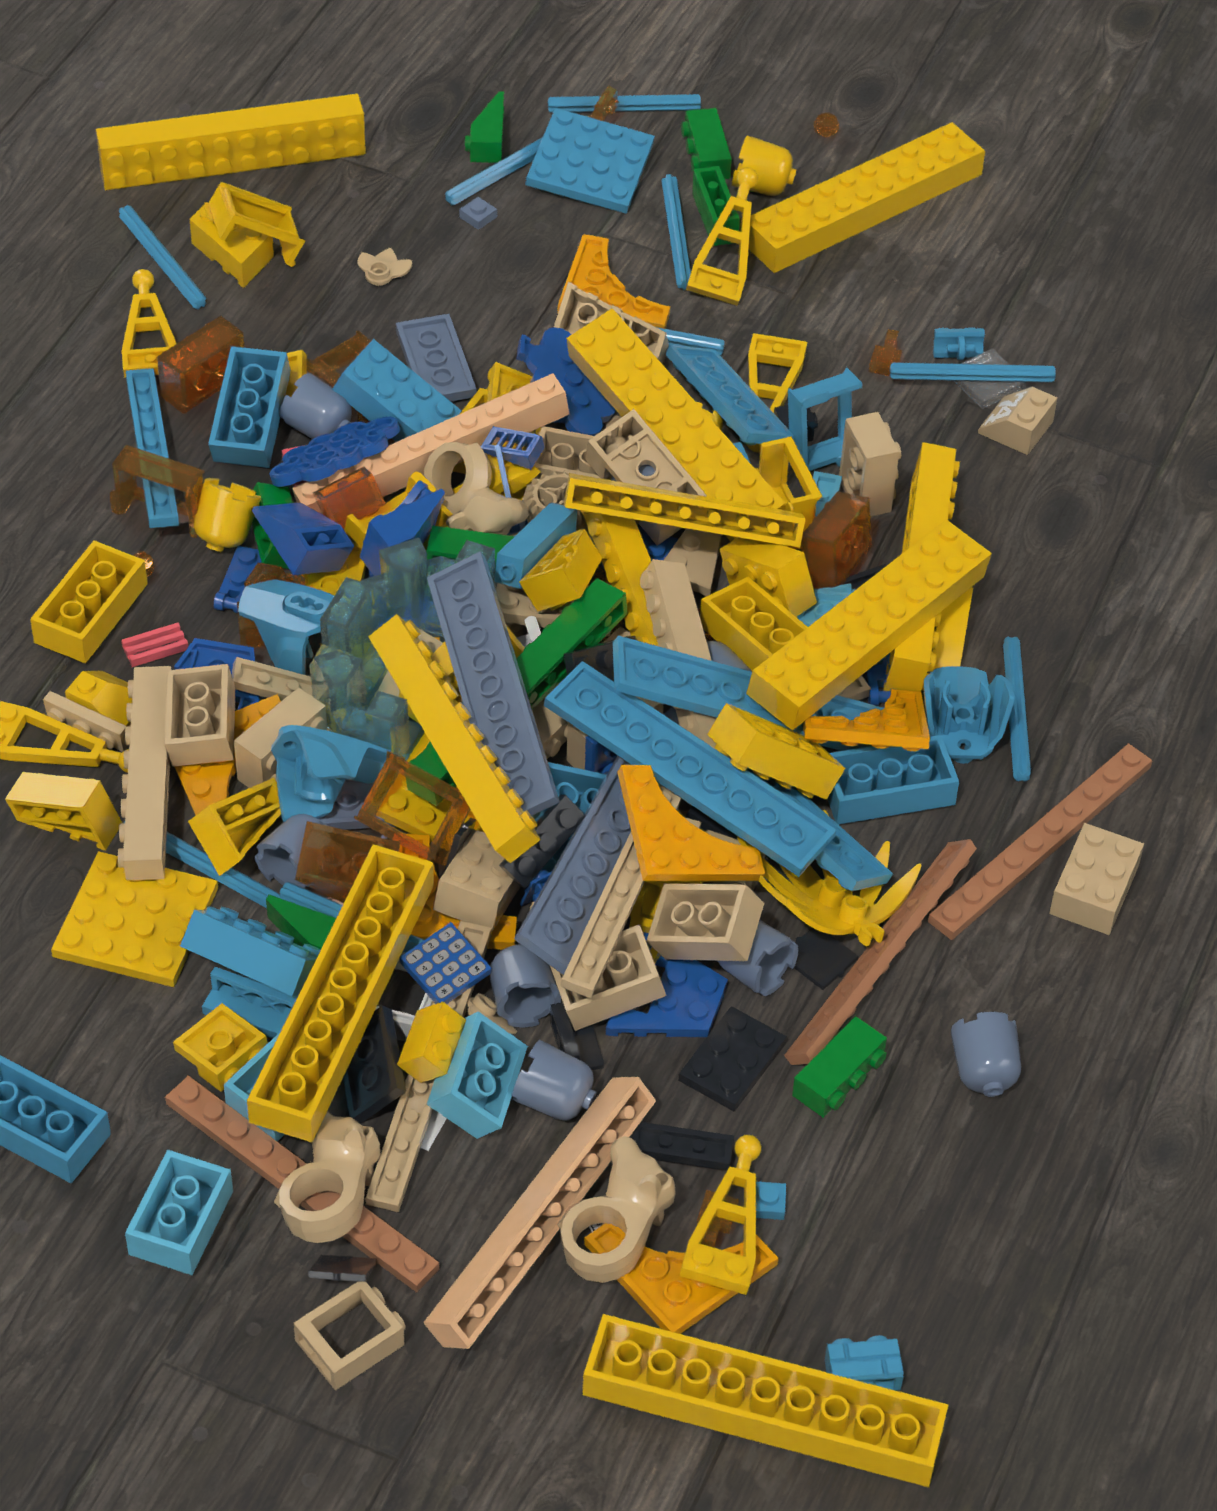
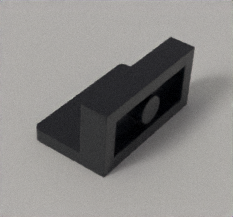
M563 1002L551 1004L550 1025L558 1049L584 1062L592 1071L604 1068V1060L593 1026L589 1025L575 1031Z

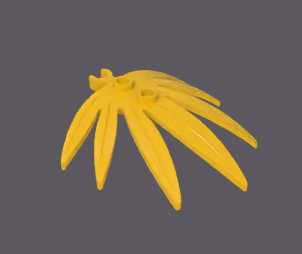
M739 836L737 837L740 845L752 846ZM889 841L882 845L875 857L886 868L889 861ZM761 856L765 876L763 877L760 874L758 881L772 896L812 928L832 935L855 933L860 943L869 946L872 938L878 943L882 942L885 931L878 924L893 915L904 903L918 878L921 864H917L898 880L876 904L875 902L879 897L883 884L861 889L860 895L855 896L852 891L842 887L832 873L823 868L822 871L825 879L822 880L811 865L799 877L780 865L791 881L789 882Z

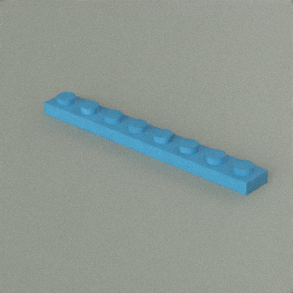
M154 368L126 370V382L149 528L178 526V511Z

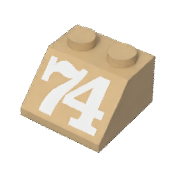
M1034 387L1006 395L980 426L978 433L1028 455L1053 423L1057 397Z

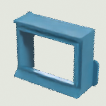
M847 367L842 374L794 390L788 389L789 430L795 436L794 442L809 471L834 462L840 466L845 421L847 418H852L851 391L862 388V382ZM838 396V436L808 446L807 408L827 402L830 398Z

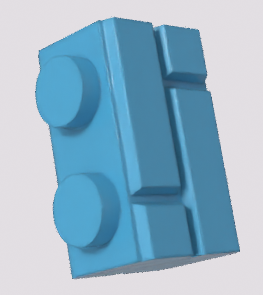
M873 1336L867 1341L853 1342L851 1339L842 1338L834 1341L832 1344H827L825 1354L827 1373L891 1390H901L903 1367L897 1339Z

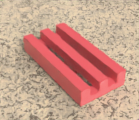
M178 622L121 640L124 652L132 667L184 652L189 647L188 641L184 638V633L180 630Z

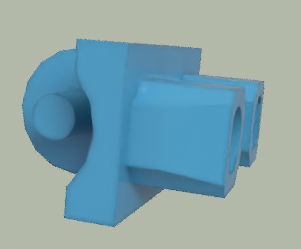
M976 328L934 329V358L957 357V360H964V357H983L985 330Z

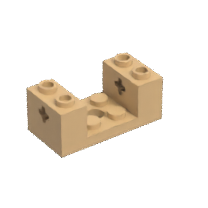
M634 409L588 440L585 460L601 479H607L612 475L618 482L707 496ZM642 465H650L654 468L655 473L651 476H644L639 472V468ZM641 520L639 522V525L657 546L682 529V527Z

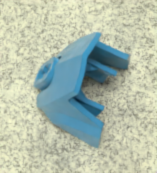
M274 579L246 586L242 593L238 609L239 615L255 622L269 656L277 668L305 675L306 658L311 659L314 656L308 641L309 636L324 630L331 638L336 637L335 627L351 638L357 636L350 608L344 605L340 598L325 591Z
M948 666L934 669L933 672H930L924 678V704L929 735H942L950 758L958 763H969L973 759L981 760L989 755L994 746L1003 737L1013 707L1015 694L1010 681L1002 675H996L989 685L987 673L972 667ZM961 743H965L964 750L960 749Z
M299 725L281 727L278 737L271 746V751L277 761L276 780L282 820L286 821L291 816L297 814H308L317 819L329 815L346 779L367 784L378 780L393 766V753L374 744L327 730Z

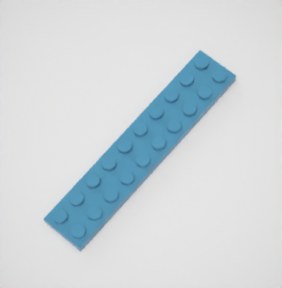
M617 636L613 642L615 691L716 718L724 705L728 703L788 728L746 694L752 674L751 671L622 636ZM836 695L812 716H844L849 720H854L862 712L875 708L883 710L884 708ZM804 722L793 731L804 735ZM836 741L820 744L821 746L840 751L872 746L871 744L860 743L856 746H846Z
M583 661L545 697L544 706L631 765H651L654 777L658 783L798 877L835 837L837 831L835 828L751 772L736 768L730 763L731 759L638 697L615 691L612 680Z

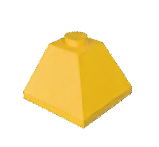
M82 671L66 689L65 695L67 699L125 726L131 725V721H127L126 712L127 703H132V698L128 696V682L104 671Z

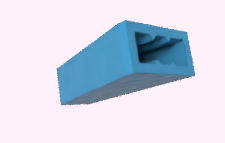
M556 503L548 504L497 553L494 582L521 589L522 586L519 581L562 536L576 531L578 510L566 508L564 505Z

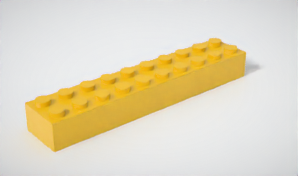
M358 94L96 129L100 169L105 190L366 155L364 112Z
M951 122L751 215L748 249L773 273H776L981 176L985 150Z
M613 308L566 338L569 357L620 416L623 417L634 409L707 495L706 497L786 510V504ZM725 535L730 540V542L737 538L734 536Z
M922 442L911 480L902 553L943 521L952 519L955 503L950 502V499H954L957 489V482H954L953 478H957L960 465L959 461H955L956 449ZM942 611L890 652L889 665L891 666L889 669L887 663L886 675L888 676L884 683L883 691H890V689L924 691V678L929 674L927 671L933 672L936 654H933L932 649H936L939 632H936L934 627L939 626Z
M946 519L752 670L746 694L793 731L985 576L992 553Z
M372 845L247 1099L249 1123L313 1142L434 886V862Z
M606 1314L602 1315L583 1374L584 1396L925 1487L930 1485L948 1409V1404Z

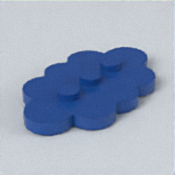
M549 328L544 332L540 345L533 346L526 357V365L534 374L530 383L553 373L565 390L569 415L556 421L564 422L568 431L596 436L603 427L602 423L611 420L616 410L569 357L566 338L572 334L562 328Z
M390 416L378 418L368 423H348L339 427L333 433L324 434L312 439L308 445L288 451L282 458L283 463L275 466L269 473L272 484L282 487L292 485L301 480L308 482L322 480L333 475L337 470L352 467L361 462L363 458L382 452L389 445L388 439L400 432L398 420Z

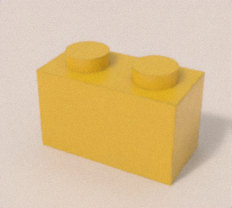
M444 1002L417 1010L397 1065L420 1083L446 1075L466 1019Z

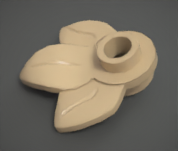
M388 248L375 257L362 252L358 258V266L365 272L366 280L369 283L381 286L389 283L392 278L406 275L412 268V260H397L394 251Z
M478 993L475 998L471 997L468 1000L469 1015L480 1012L508 1033L516 1034V1029L508 1025L507 1020L496 1013L495 1003L487 996Z

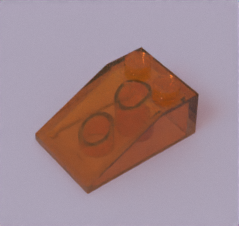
M307 821L295 880L344 903L372 845L399 852L400 842Z

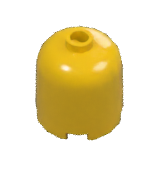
M746 136L739 154V159H743V163H739L737 170H735L731 186L739 188L740 185L737 182L738 172L745 167H750L757 172L758 182L749 191L768 196L781 194L786 188L787 183L793 184L797 169L792 168L793 158L791 153L783 147Z
M206 478L194 518L195 532L202 540L207 542L206 547L215 551L222 552L224 547L234 548L240 546L248 536L255 516L252 509L254 506L259 505L261 496H257L255 491L236 483H231L229 488L218 485L220 479Z

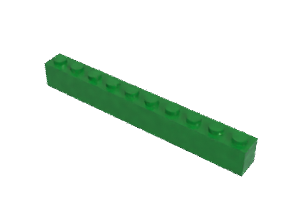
M597 578L589 587H586L581 598L574 600L570 605L566 606L561 614L551 624H548L543 632L532 643H529L516 658L532 710L567 675L564 653L597 645L628 614L625 592ZM431 742L404 769L408 790L435 806H438L456 787L454 780Z

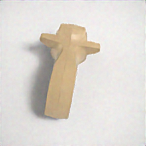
M460 442L444 443L429 456L424 468V477L436 488V491L443 489L445 492L442 504L453 514L446 521V525L449 528L507 535L512 526L526 520L528 508L521 500L506 498L489 489L492 470L489 458L478 443L470 445ZM463 458L466 466V478L463 486L454 494L451 486V474L455 464L459 459Z
M327 1111L312 1142L313 1163H308L294 1170L283 1181L274 1201L281 1208L285 1223L293 1235L313 1243L334 1241L346 1235L358 1223L363 1208L365 1186H370L374 1175L373 1165L380 1158V1143L373 1127L362 1126L352 1117H335ZM332 1191L341 1194L340 1198L333 1205L323 1210L306 1211L298 1208L307 1197L317 1192Z
M626 1136L617 1139L611 1145L610 1157L613 1165L606 1195L579 1202L569 1209L557 1224L561 1229V1242L567 1264L585 1280L603 1283L617 1280L629 1273L636 1266L642 1254L652 1224L661 1226L664 1219V1210L674 1203L675 1183L673 1177L664 1172L654 1158L644 1154L639 1149L635 1140ZM599 1223L613 1224L622 1229L626 1234L624 1240L617 1248L602 1254L589 1253L576 1244V1239L583 1230Z

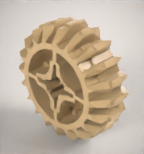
M565 470L562 474H556L552 471L550 476L542 473L539 479L533 478L531 485H527L522 501L528 508V516L526 518L528 523L548 504L564 505L569 477ZM578 510L576 531L581 529L588 531L583 513Z

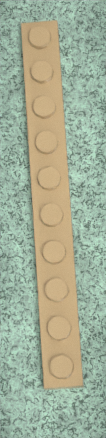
M658 783L665 797L678 810L682 798ZM632 832L628 836L561 980L560 987L589 998L593 996L645 882L642 879Z
M460 921L458 930L484 959L492 935V928ZM474 986L447 1004L462 1017L465 1016L468 1007L467 1002L471 998ZM407 1075L405 1081L406 1092L400 1096L366 1195V1205L399 1212L433 1109L426 1104L435 1078L420 1083L411 1075Z

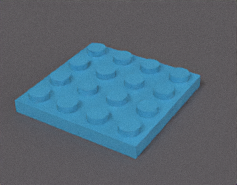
M555 108L526 177L525 185L627 214L652 149L655 136Z

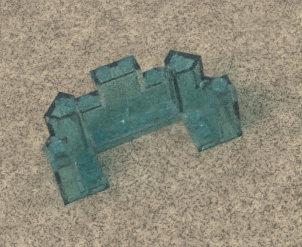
M420 538L380 549L381 574L361 581L346 577L320 619L322 645L309 665L312 696L326 705L327 728L329 731L374 744L393 753L394 764L387 774L398 775L422 737L424 730L419 723L409 721L407 699L378 691L388 669L368 636L398 614L405 622L411 620L419 629L444 637L427 577L481 552L486 557L496 590V582H494L495 548L466 540L455 560L443 556L427 560V552Z

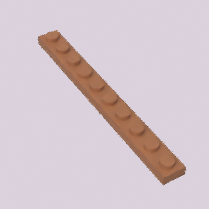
M1127 744L931 912L928 923L953 940L1079 831L1084 823H1088L1151 768L1152 760L1132 745Z
M971 839L948 842L911 890L904 903L884 925L883 929L885 932L882 942L878 943L873 939L784 1056L791 1065L808 1064L839 1033V1029L846 1019L855 1013L856 1006L864 996L872 991V985L878 977L888 970L889 963L894 956L904 949L907 939L922 925L921 921L929 911L936 907L938 904L937 900L943 892L954 883L953 879L959 871L968 865L969 858L977 849Z
M187 1076L165 1096L166 1104L278 1189H280L283 1181L294 1170L307 1164L256 1125L249 1123L248 1119L190 1076ZM332 1191L317 1192L307 1197L300 1205L307 1211L323 1210L333 1205L340 1198L341 1194ZM364 1206L358 1223L346 1235L342 1236L370 1258H377L379 1265L416 1293L439 1271V1262Z

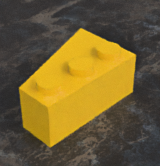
M22 772L5 798L17 821L49 832H53L55 828L71 833L70 839L80 841L83 837L98 842L97 848L105 851L117 834L120 823H122L100 780Z

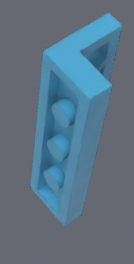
M213 968L210 973L212 990L202 1005L203 1014H209L223 1003L265 1034L266 1037L273 1039L281 1032L297 997H291L265 984L221 968ZM222 982L227 983V984L231 985L232 987L227 986V985H225V984H222Z

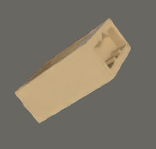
M366 1281L356 1282L294 1322L295 1341L335 1390L404 1346V1330L406 1326L403 1319L396 1311L391 1313L385 1305L381 1292L376 1287L371 1288ZM363 1302L385 1330L340 1359L318 1331Z

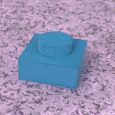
M756 1182V1218L784 1220L786 1184Z

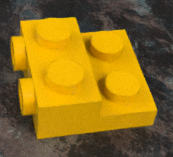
M221 1003L173 1041L175 1051L197 1067L199 1076L222 1092L224 1084L266 1046L268 1042L265 1034Z

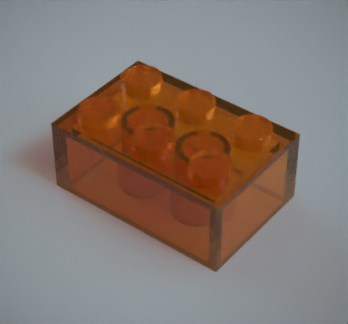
M219 316L157 356L161 398L185 414L220 391L231 346L244 348L243 332L225 318Z
M837 491L832 499L826 502L818 516L813 518L808 528L803 531L800 549L804 552L813 588H832L842 585L871 549L870 498Z

